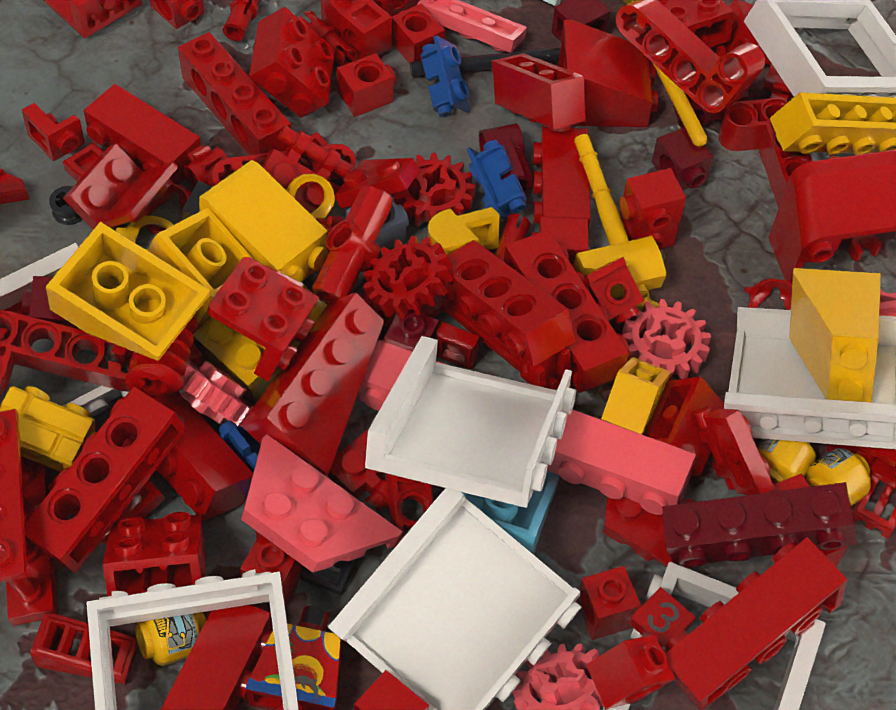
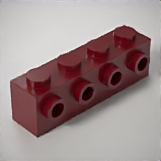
M846 482L662 506L666 550L673 563L680 566L698 567L711 562H738L752 557L775 555L786 544L793 542L797 546L807 537L818 549L836 550L844 546L857 545Z

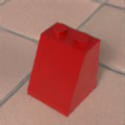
M564 20L558 66L584 76L586 121L571 124V126L648 127L651 112H657L658 92L651 88L655 81V67L653 63H649V59L628 40L573 20Z

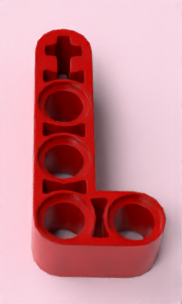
M635 0L620 8L616 15V24L622 35L706 112L718 113L739 100L761 73L765 65V57L762 50L753 43L741 44L720 58L658 0ZM664 37L668 41L669 46L665 43ZM738 59L743 63L744 70L739 66ZM690 62L693 63V65L695 66L696 71H694V69L692 68ZM717 87L721 89L723 96L718 92Z
M780 98L734 102L724 112L718 140L723 147L731 151L759 150L779 208L791 173L797 167L812 162L810 153L802 154L797 151H783L776 138V132L770 117L786 105L787 101Z
M0 310V328H5L11 332L7 339L0 341V396L8 387L15 364L120 391H130L125 383L127 373L121 372V367H125L127 362H130L133 357L132 350L88 334L81 329ZM40 339H48L54 343L53 348L44 353L36 352L31 347L34 342ZM81 350H91L97 354L96 359L87 364L77 362L74 356ZM106 355L111 356V361L108 360V369H105Z

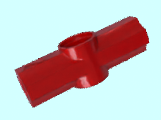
M362 186L346 220L336 224L328 234L326 247L330 252L312 287L313 294L318 296L321 302L330 303L350 295L360 272L372 266L369 262L371 258H378L380 246L375 241L390 212L393 200L385 191L376 189L373 186Z

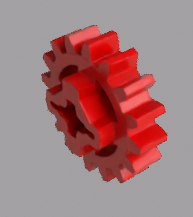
M431 153L430 160H424L419 154L416 155V165L420 172L407 190L391 194V197H394V203L396 205L400 204L404 208L408 219L412 216L415 217V226L419 227L423 221L429 222L436 214L447 209H451L457 216L463 215L464 211H471L475 196V184H472L473 175L471 172L464 173L463 162L452 165L451 156L447 155L442 161L437 159L436 153Z
M411 236L408 244H402L397 239L394 244L395 248L392 250L385 247L381 248L383 256L380 259L371 258L369 262L373 270L365 271L363 274L367 281L363 288L374 308L377 311L382 309L387 317H390L396 311L399 317L403 319L406 317L408 310L412 309L416 315H420L422 312L421 306L427 304L434 307L436 305L434 297L447 294L443 284L453 281V277L449 272L453 266L441 244L433 245L429 237L424 238L419 243L416 236Z

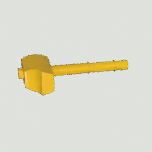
M579 135L574 139L580 155L579 161L582 162L593 192L592 197L596 201L599 217L610 246L576 253L573 267L576 272H581L585 276L617 258L624 257L627 263L626 266L642 296H645L648 293L647 290L660 288L666 278V270L661 252L652 236L629 241L617 206L610 194L611 190L607 187L597 159V153L594 151L589 135ZM615 284L612 286L610 294L612 298L621 297L624 295V290L620 285Z

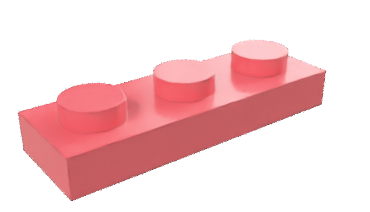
M420 0L417 5L422 3L441 26L458 32L464 38L477 39L487 43L494 50L511 53L525 39L526 26L460 0Z

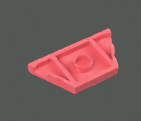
M267 434L263 437L241 518L243 522L313 573L333 567L338 561H351L363 557L367 549L383 544L390 548L399 542L403 533L400 529Z

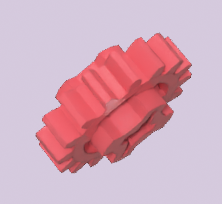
M660 299L659 306L656 308L650 302H644L642 312L639 311L637 315L624 322L622 334L627 341L630 351L627 362L634 357L671 371L668 381H671L675 374L680 379L688 378L689 371L698 373L702 362H706L710 350L708 345L711 334L704 332L706 321H695L696 310L690 309L686 313L681 311L682 306L679 301L674 304L673 308L667 307L665 299ZM646 328L647 331L644 332L643 338H640V332ZM691 343V350L686 354L684 350H686L687 344Z
M191 360L186 361L185 375L181 376L184 391L180 396L186 399L191 404L190 406L198 412L210 417L221 425L227 419L241 426L254 407L251 402L243 398L247 389L230 374L205 360L202 366H197Z
M560 644L557 653L551 654L547 650L543 654L542 659L537 661L534 666L527 660L528 672L519 671L515 674L521 680L512 692L515 698L514 704L516 709L600 710L599 707L604 706L593 679L587 678V676L592 677L586 665L600 656L598 650L594 648L585 653L583 644H577L572 651H567L565 644Z

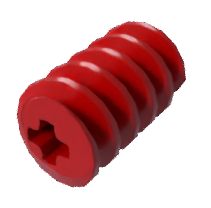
M192 317L159 361L133 351V357L129 363V371L125 378V383L130 390L134 386L148 396L155 398L162 396L164 393H173L181 389L183 384L181 376L185 375L187 368L185 362L189 360L191 353L189 348L193 345V334L198 326L195 317Z

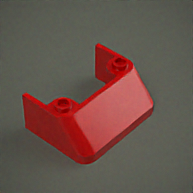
M896 150L812 161L797 167L791 173L769 235V241L786 281L793 283V269H802L804 263H822L829 260L838 249L842 239L896 231Z

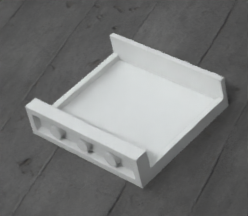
M738 307L737 334L729 391L725 395L724 409L740 410L741 414L746 417L751 425L752 438L896 449V316L879 315V338L872 403L825 399L789 339L791 310Z
M421 336L368 430L365 468L527 508L533 491L541 492L543 489L548 464L552 465L557 441L563 436L567 415H571L574 406L576 389L569 388L572 371L565 370L557 390L437 363L438 340Z
M445 488L328 628L342 640L347 641L382 673L387 670L429 704V710H486L496 697L504 702L521 682L515 674L527 660L534 666L552 644L546 637L556 624L564 629L579 612L581 606L575 601L580 597V591L577 588L571 587L473 505L462 492Z

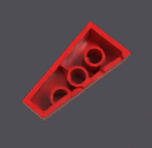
M356 292L328 303L315 321L303 344L300 342L297 346L298 350L287 369L279 371L241 426L260 444L266 434L320 473L328 476L384 320Z
M808 537L797 546L790 542L782 547L771 560L774 565L761 575L757 571L748 575L737 586L736 591L738 594L725 605L722 601L714 603L700 617L701 625L690 634L685 630L679 632L664 646L663 649L666 652L668 664L675 677L674 681L699 710H704L746 678L752 670L747 664L755 659L758 664H762L779 653L780 649L787 642L785 635L792 631L800 637L815 624L814 621L823 611L822 607L830 614L842 604L847 578Z

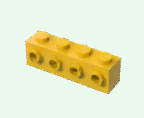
M799 92L770 117L776 132V138L783 151H797L802 154L828 152L830 155L838 153L861 155L896 150V98Z

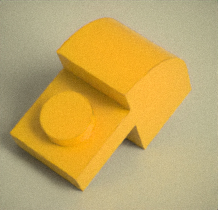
M493 207L459 216L451 209L439 212L429 221L428 237L433 245L440 243L447 255L472 240H475L487 250L496 249L499 245L500 214Z

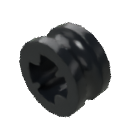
M62 186L56 189L49 198L54 219L63 225H74L83 220L72 208L64 205L67 202L63 197L73 186Z

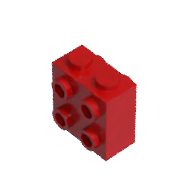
M658 0L709 48L731 41L733 10L723 0ZM664 37L665 43L669 46L668 41Z
M284 6L258 22L249 77L279 100L285 107L289 108L300 118H303L328 104L335 49L327 40L322 39L308 27L301 18L294 15Z
M174 512L166 515L164 518L145 520L142 517H128L120 520L118 523H114L110 528L103 559L107 596H112V591H124L128 595L145 593L149 587L164 583L174 584L176 588L195 585L196 580L205 577L207 551L202 514L190 515L187 512Z

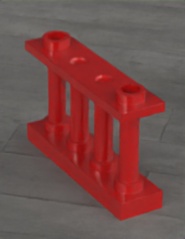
M16 409L0 412V582L6 581L8 620L13 626L41 621L45 612L58 615L55 559L34 546L25 537L24 525L30 510L34 506L41 504L50 492L46 487L50 483L49 467L21 456L19 414Z

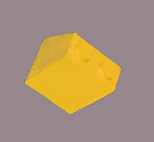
M249 161L199 196V212L209 207L254 260L299 282L304 281L313 272L322 269L328 256L326 247L328 231L257 162Z
M209 207L159 232L153 238L148 252L211 290L210 296L193 316L198 322L197 330L211 318L207 308L240 260L244 257H251Z
M793 269L789 339L825 399L872 403L879 338L881 273Z

